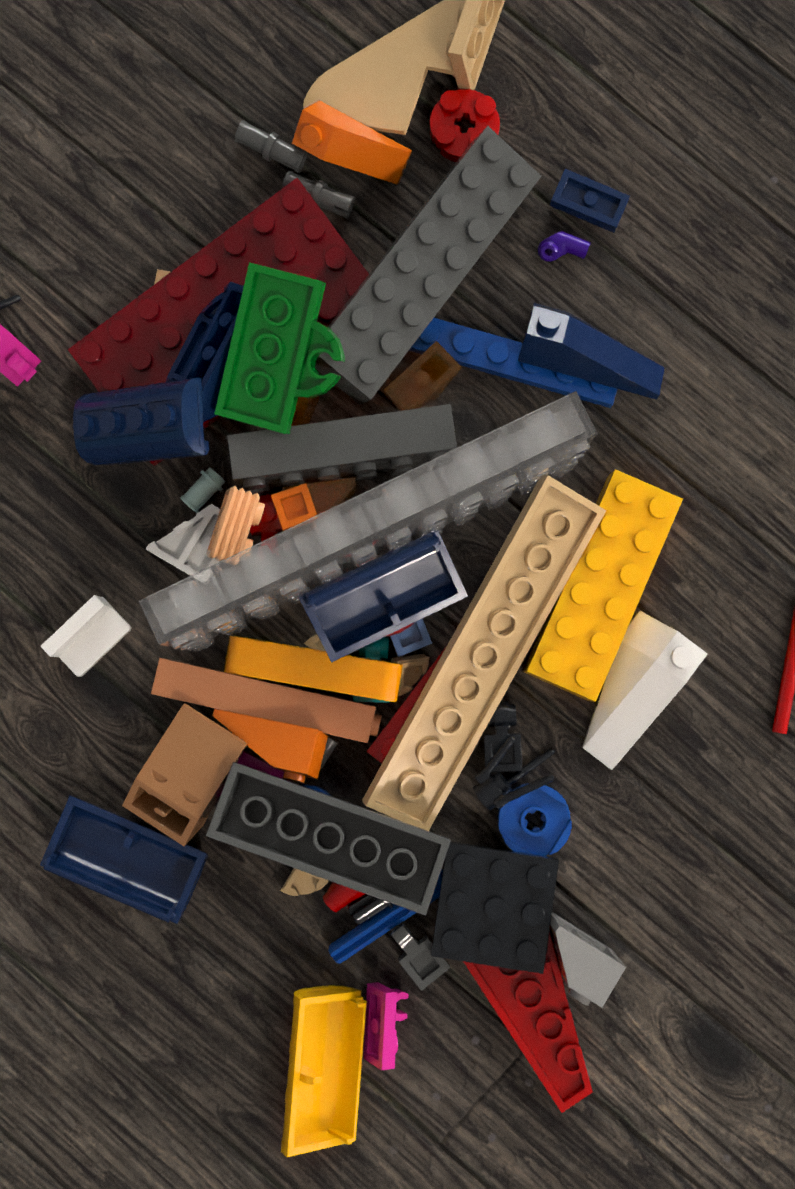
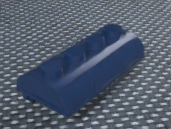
M201 378L84 394L77 400L73 412L74 441L80 457L92 465H114L207 455L209 441L204 440Z
M435 529L308 592L306 591L298 595L332 663L468 597L442 537L438 529Z
M70 795L40 866L44 867L43 869L165 922L169 923L171 921L178 924L196 888L208 853L187 844L182 846L164 834Z

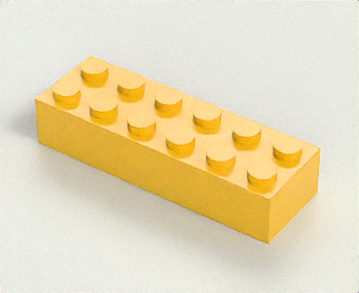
M616 469L607 477L596 502L606 512L544 622L523 669L524 673L587 701L596 702L683 498Z

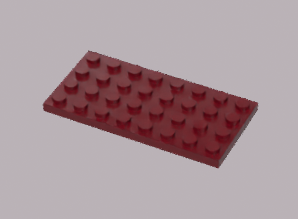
M296 178L70 347L68 351L98 392L165 383L200 312L216 296L224 292V287L230 281L244 286L249 262L325 282L326 286L317 322L327 327L369 273L300 180ZM218 415L203 422V429L207 428L221 416ZM155 460L149 462L152 465L156 466L162 460Z

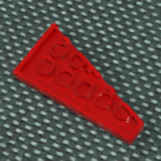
M550 932L543 974L464 962L561 1113L590 1095L593 1090L566 997Z

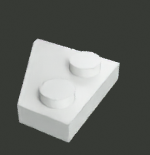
M213 504L207 506L191 520L184 521L173 528L174 531L157 542L153 541L148 544L146 550L208 585L222 560L217 561L215 558H208L206 554L220 509Z

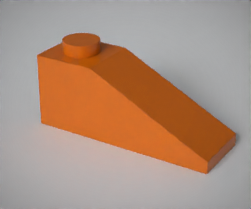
M320 100L302 110L292 144L323 161L394 184L400 183L412 152L407 147Z
M214 709L212 716L235 736L248 743L247 746L269 765L284 772L283 779L298 783H305L306 777L318 780L328 739L326 734L318 729Z

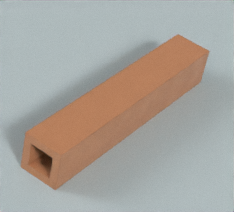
M159 658L151 694L318 729L324 734L364 743L369 742L370 735L377 737L382 715L375 714L377 706L230 674L167 658Z

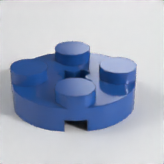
M529 783L521 784L519 787H517V788H515V789H512L510 792H512V791H514V790H516V789H518V788H520V787H522V786H524V785H527V784H529ZM543 785L530 793L508 802L499 809L497 827L504 842L512 851L546 856L556 853L567 842L572 829V821L570 819L569 807L562 795L553 788ZM536 810L542 812L540 819L544 822L541 828L534 826L532 830L527 829L528 821L525 819L527 813L534 814Z

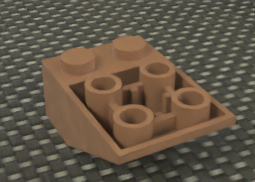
M184 703L135 778L122 806L182 846H185L205 824L224 788L233 762H238L248 743Z

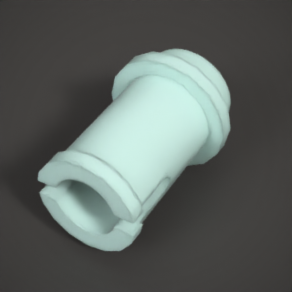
M211 467L206 471L201 470L202 476L180 497L196 513L199 512L200 508L217 490H223L221 486L226 482Z

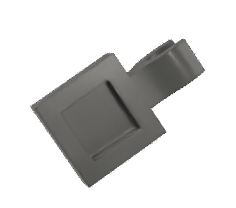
M404 922L391 929L392 937L405 951L398 957V962L421 991L451 968L445 958L431 956L432 941L427 934L417 941Z

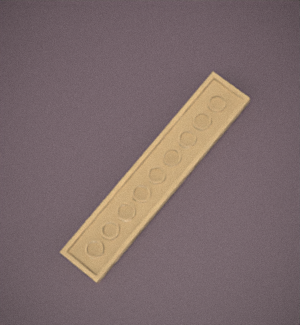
M542 474L364 795L362 801L365 806L394 819L428 831L430 830L606 512L605 509L549 475Z

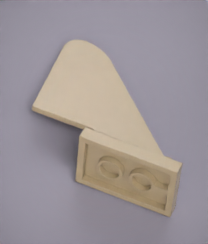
M443 0L323 73L310 87L304 99L303 108L305 109L320 100L375 131L406 135L428 70L452 75L456 79L458 89L475 90L505 0Z

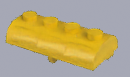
M330 985L304 988L294 992L284 1127L281 1141V1152L286 1157L342 1144L350 1145L356 1141L367 1001L361 997V990L346 986Z

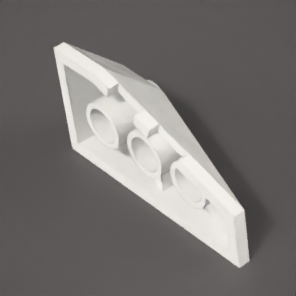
M639 611L630 622L605 679L582 748L610 770H613L687 683L707 656V653L677 630Z

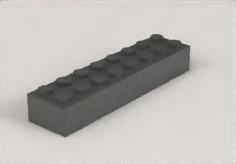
M489 126L472 141L328 326L340 339L345 354V362L334 361L328 353H323L316 360V369L322 375L332 372L341 376L336 386L358 405H362L374 397L541 178V175Z

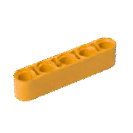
M230 636L224 672L397 702L403 664L346 655L331 663L326 651Z

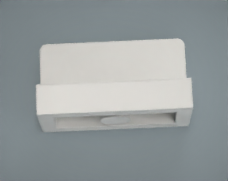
M94 595L41 645V648L50 657H59L76 676L82 677L131 631V626L104 597Z

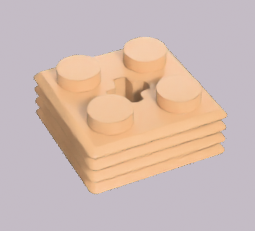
M236 485L226 490L206 554L208 558H215L217 561L222 560L223 563H229L234 566L239 564L240 560L247 562L254 541L247 537L251 525H259L265 504L259 502L260 496L258 493L252 495L250 490L247 492L243 488L238 490Z

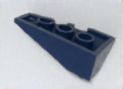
M533 303L518 358L519 362L652 399H658L665 367L569 312Z

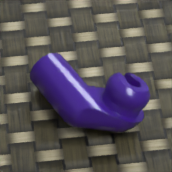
M560 231L547 237L539 244L538 255L547 262L554 261L567 253L584 259L591 242Z

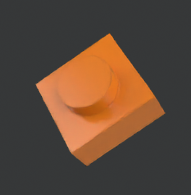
M306 483L271 495L284 532L319 520Z

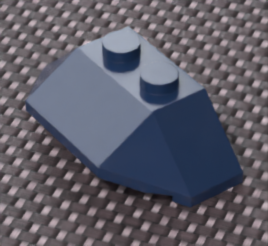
M231 281L224 287V292L216 296L198 315L166 379V382L201 378L203 422L218 416L214 413L244 287Z

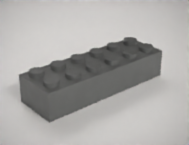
M451 404L291 426L290 434H283L268 429L227 435L233 480L240 489L243 488L244 491L250 490L252 495L255 493L259 495L270 493V488L284 486V490L316 481H320L322 486L335 485L342 482L341 478L355 476L357 481L371 480L377 478V473L391 471L393 476L406 475L413 472L412 468L427 466L429 471L448 468V463L454 462L457 451Z
M235 762L231 766L206 834L207 837L425 916L451 839Z

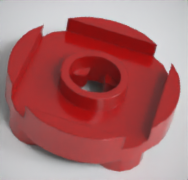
M471 89L448 90L441 95L440 100L432 110L429 130L433 144L435 142L436 146L440 149V153L445 158L457 162L472 141L487 126L499 135L500 118L494 99ZM465 119L469 120V123L473 124L474 128H468L467 133L460 132V126L455 124Z

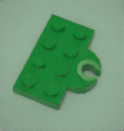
M249 262L215 415L279 433L290 434L298 397L314 398L327 393L338 383L341 376L332 372L321 375L315 366L318 356L323 353H328L334 361L345 362V354L340 339L329 327L317 322L326 286L325 282Z

